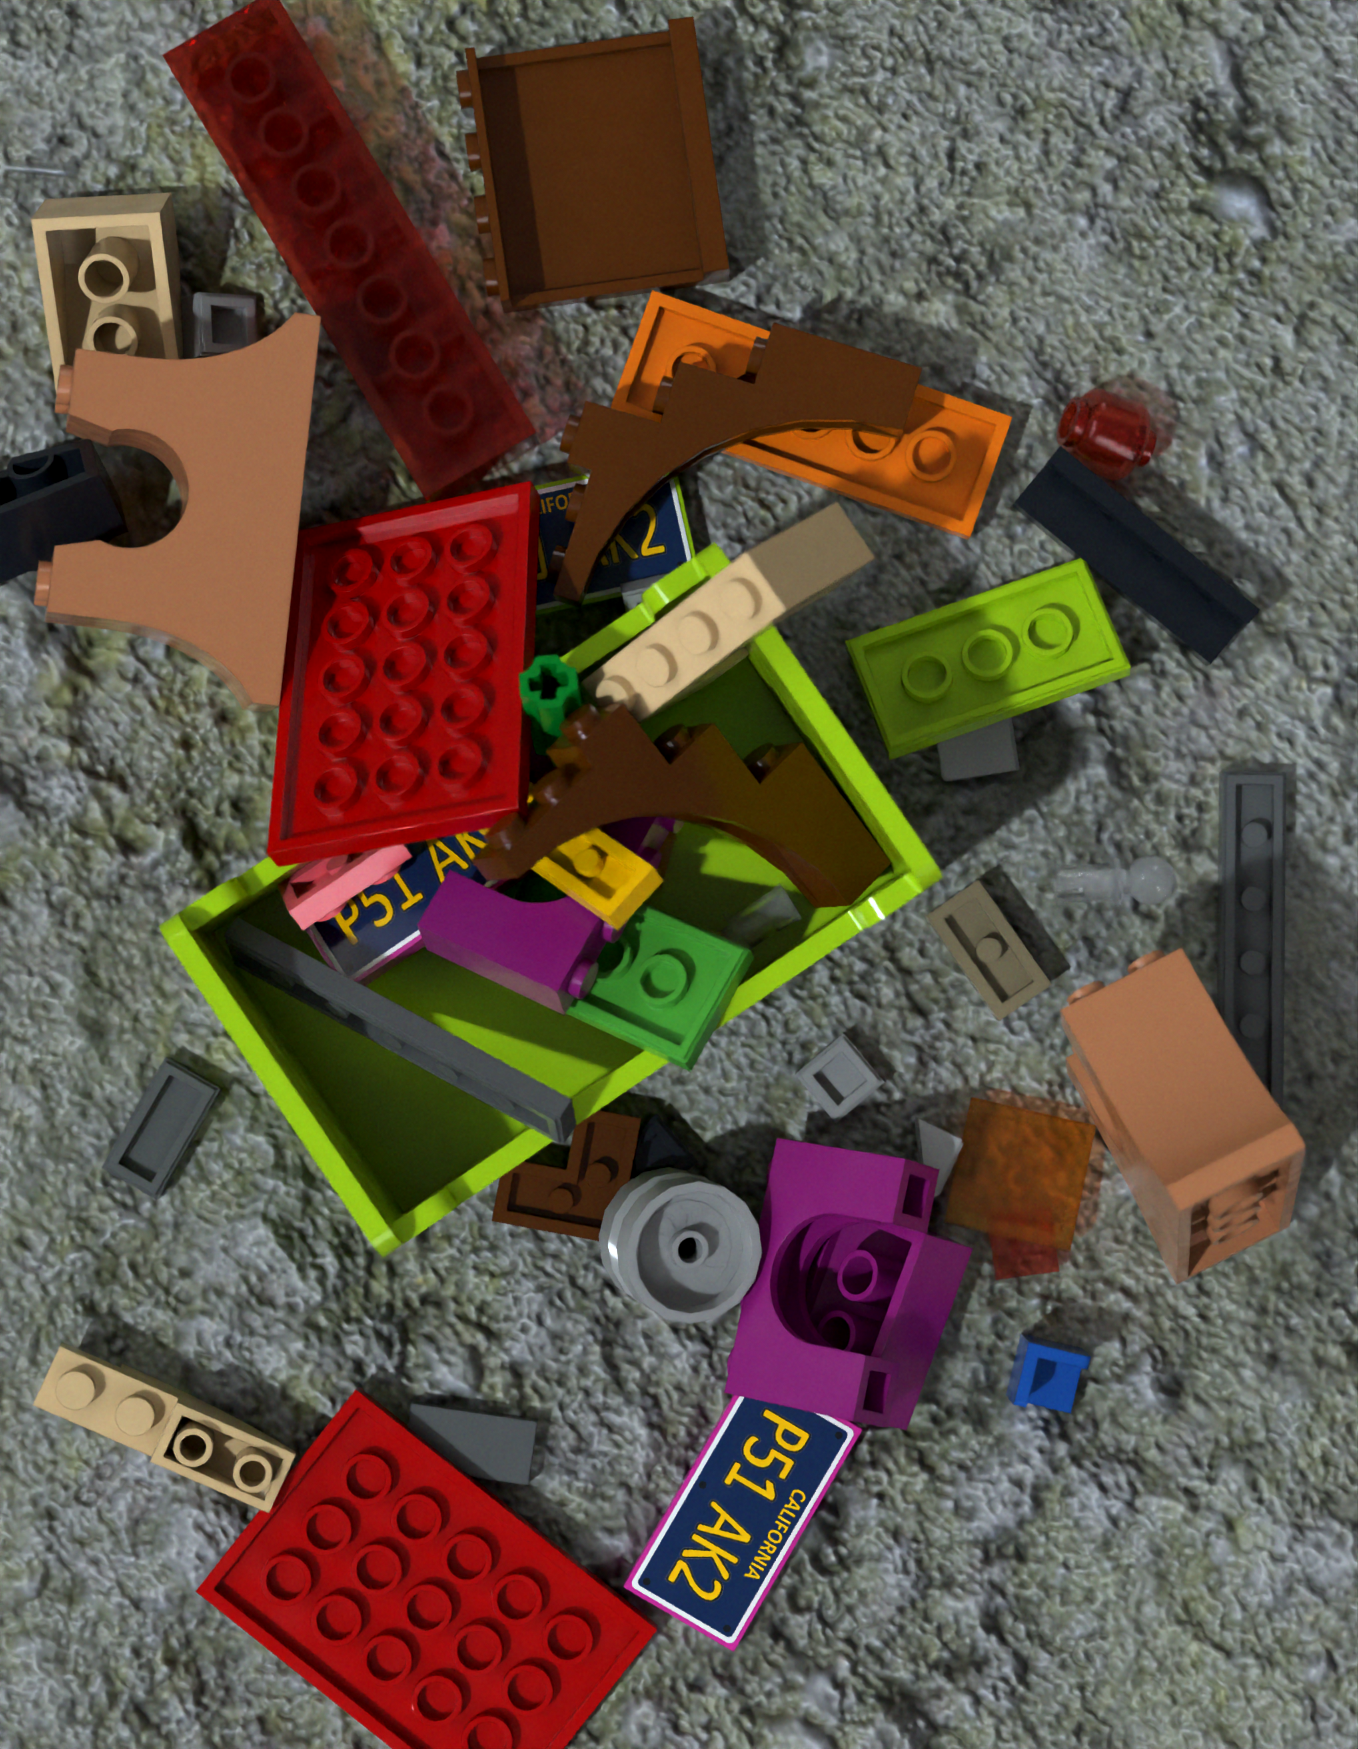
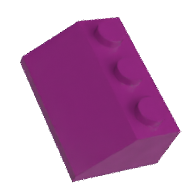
M868 1223L855 1224L837 1231L825 1241L816 1253L809 1268L806 1281L807 1310L816 1331L833 1347L901 1363L888 1426L907 1430L973 1248L928 1229L926 1234Z

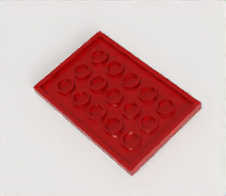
M531 481L298 531L280 695L267 855L277 867L489 829L498 820L512 812H518L522 819L526 817L529 800L532 721L525 713L522 704L519 674L527 671L534 661L540 495Z
M359 1386L285 1477L270 1512L267 1513L259 1510L195 1591L392 1749H564L658 1628L654 1621L476 1479L467 1475Z

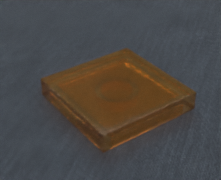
M971 1097L961 1137V1142L964 1144L956 1160L943 1223L1069 1252L1073 1241L1096 1125Z

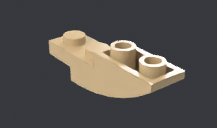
M63 1342L33 1403V1406L151 1456L150 1462L267 1513L270 1512L296 1456V1451L274 1438L182 1390L123 1363L121 1367H118Z

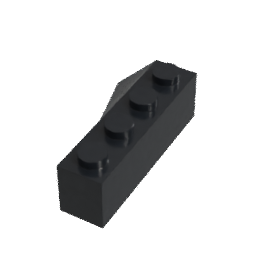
M90 439L12 457L7 465V470L0 471V583L29 571H37L39 560L51 562L54 546L98 540L108 543L114 537L129 532L119 494Z

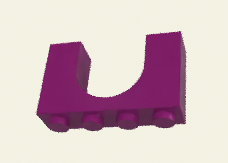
M531 738L529 781L535 785L541 778L558 767H553L550 760L535 753ZM632 817L598 826V828L652 865L657 871L661 861V852H659L661 845L669 831L675 834L678 833L685 822L663 817ZM449 870L417 926L427 950L565 1015L575 997L583 999L590 991L598 973L599 965L595 961L607 941L615 943L619 939L628 920L619 930H616L570 896L544 903L522 902Z
M777 1138L773 1158L767 1168V1188L760 1221L758 1222L762 1255L756 1279L740 1301L741 1314L734 1347L727 1361L728 1377L724 1393L888 1428L901 1363L840 1350L827 1343L816 1331L809 1317L805 1295L806 1281L811 1263L820 1247L837 1231L850 1225L868 1223L927 1234L939 1169L904 1158Z

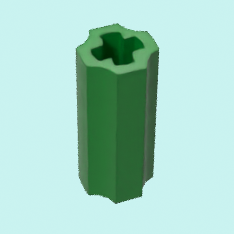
M545 655L535 657L527 671L519 674L520 696L524 711L532 721L531 738L535 753L550 760L553 767H557L546 750L563 735L559 729L560 724L572 712L582 707L584 700L577 669L567 666L558 655Z

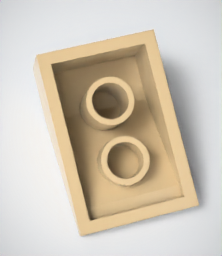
M172 193L45 199L31 218L56 394L60 364L73 366L76 348L145 358L184 359L180 260Z

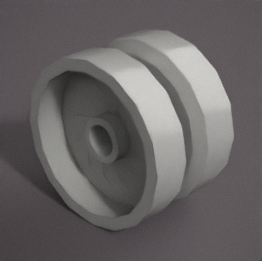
M672 1167L643 1172L623 1185L605 1209L598 1236L602 1264L616 1287L664 1319L689 1324L718 1318L740 1303L756 1279L762 1255L759 1225L742 1199L724 1186L709 1181L695 1172Z

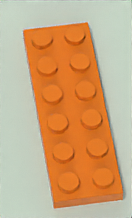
M652 290L610 408L661 423L663 415L652 412L657 391L663 375L675 378L679 362L754 384L756 377L745 374L756 336L768 340L770 331ZM917 384L900 440L854 430H796L750 439L720 453L968 540L972 534L1012 417Z

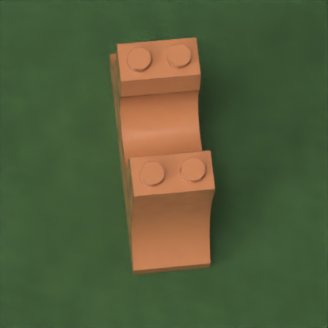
M295 312L285 324L262 340L242 349L216 356L194 359H155L76 348L73 366L60 364L55 413L67 415L65 432L83 439H90L93 443L105 448L129 446L144 450L158 458L169 469L177 483L180 493L181 511L177 526L167 536L144 547L121 548L100 540L54 546L51 562L39 560L36 577L34 605L46 607L45 622L125 632L161 642L189 655L211 670L227 685L243 710L270 712L279 706L321 316Z
M1182 948L1166 956L1163 950H1156L1140 957L1128 966L1127 971L1129 975L1107 986L1104 985L1103 981H1095L1083 986L1067 998L1069 1005L1060 1010L1062 1027L1074 1054L1065 1058L1067 1074L1124 1177L1176 1285L1290 1227L1306 1145L1294 1124L1273 1100L1237 1045Z

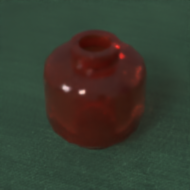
M1094 388L1086 392L1081 398L1075 396L1066 405L1058 424L1056 439L1058 444L1063 445L1067 452L1094 474L1118 481L1128 476L1136 466L1144 467L1149 462L1156 446L1157 435L1155 431L1150 430L1151 417L1144 404L1101 388Z

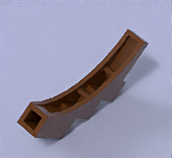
M773 322L768 340L756 336L745 374L756 377L754 384L679 362L675 378L663 375L657 391L652 412L663 415L661 423L585 401L581 417L570 414L560 444V451L569 454L567 459L569 471L589 477L587 486L576 483L573 488L565 520L575 523L568 547L556 545L548 568L546 581L556 584L553 592L556 601L581 608L600 561L627 521L663 485L706 457L750 439L796 430H854L900 440L922 368Z
M589 703L572 712L560 724L559 729L563 735L546 750L558 768L541 778L531 789L530 793L534 799L528 804L526 817L522 819L518 812H512L498 820L484 836L488 843L471 859L487 880L519 878L558 846L600 825L632 817H663L705 826L748 846L782 871L815 908L851 906L891 864L890 860L802 742L774 746L772 743H766L749 753L743 761L714 723L685 727L683 723L676 724L652 742L623 703L594 707Z

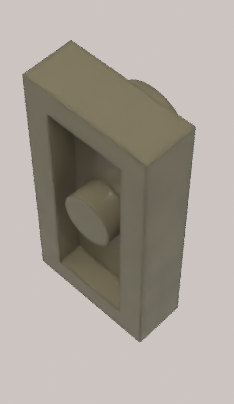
M979 880L974 881L924 916L997 1021L1002 1020L1052 985Z

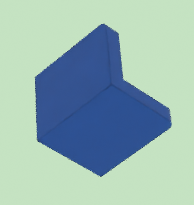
M1021 1333L1006 1396L1013 1405L1026 1408L1027 1403L1071 1413L1081 1368H1089L1091 1356L1080 1347Z

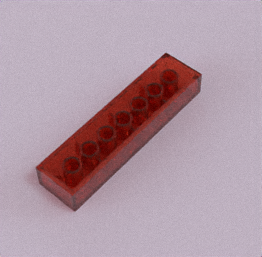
M255 0L163 54L162 56L313 311L317 316H321L320 323L427 503L450 498L538 446L540 443L536 430L281 1Z

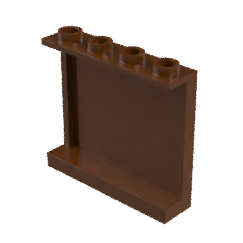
M693 16L668 20V31L516 53L477 58L475 47L465 48L468 69L456 71L461 109H474L477 132L465 133L470 172L482 170L485 187L484 195L474 196L475 213L479 234L491 233L494 257L482 259L488 297L500 295L504 313L651 293L652 290L660 292L729 281V263Z

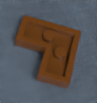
M600 1109L574 1128L567 1168L525 1160L501 1176L492 1221L599 1241L598 1236L605 1209L619 1189L630 1181L642 1117Z

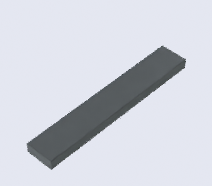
M1222 771L1219 772L1217 1011L1252 1069L1273 1100L1283 1111L1286 772Z
M238 917L235 918L225 932V941L235 966L559 1144L560 1142L565 1144L576 1127L572 1099Z

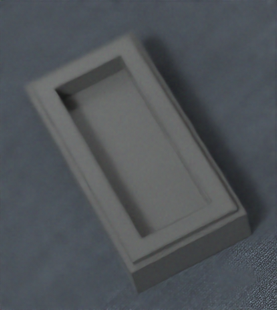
M165 1057L101 1168L152 1198L159 1199L223 1088L176 1060Z
M412 1401L408 1427L467 1475L475 1478L528 1485L530 1482L538 1418Z

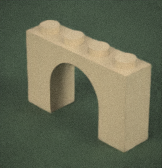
M838 502L746 551L582 681L598 707L623 703L638 724L641 725L712 683L750 654L745 648L746 644L790 615L832 592L873 561L875 556Z

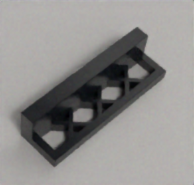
M1061 446L1012 505L1076 559L1082 558L1086 561L1090 571L1206 666L1215 660L1238 630L1248 625L1260 610Z

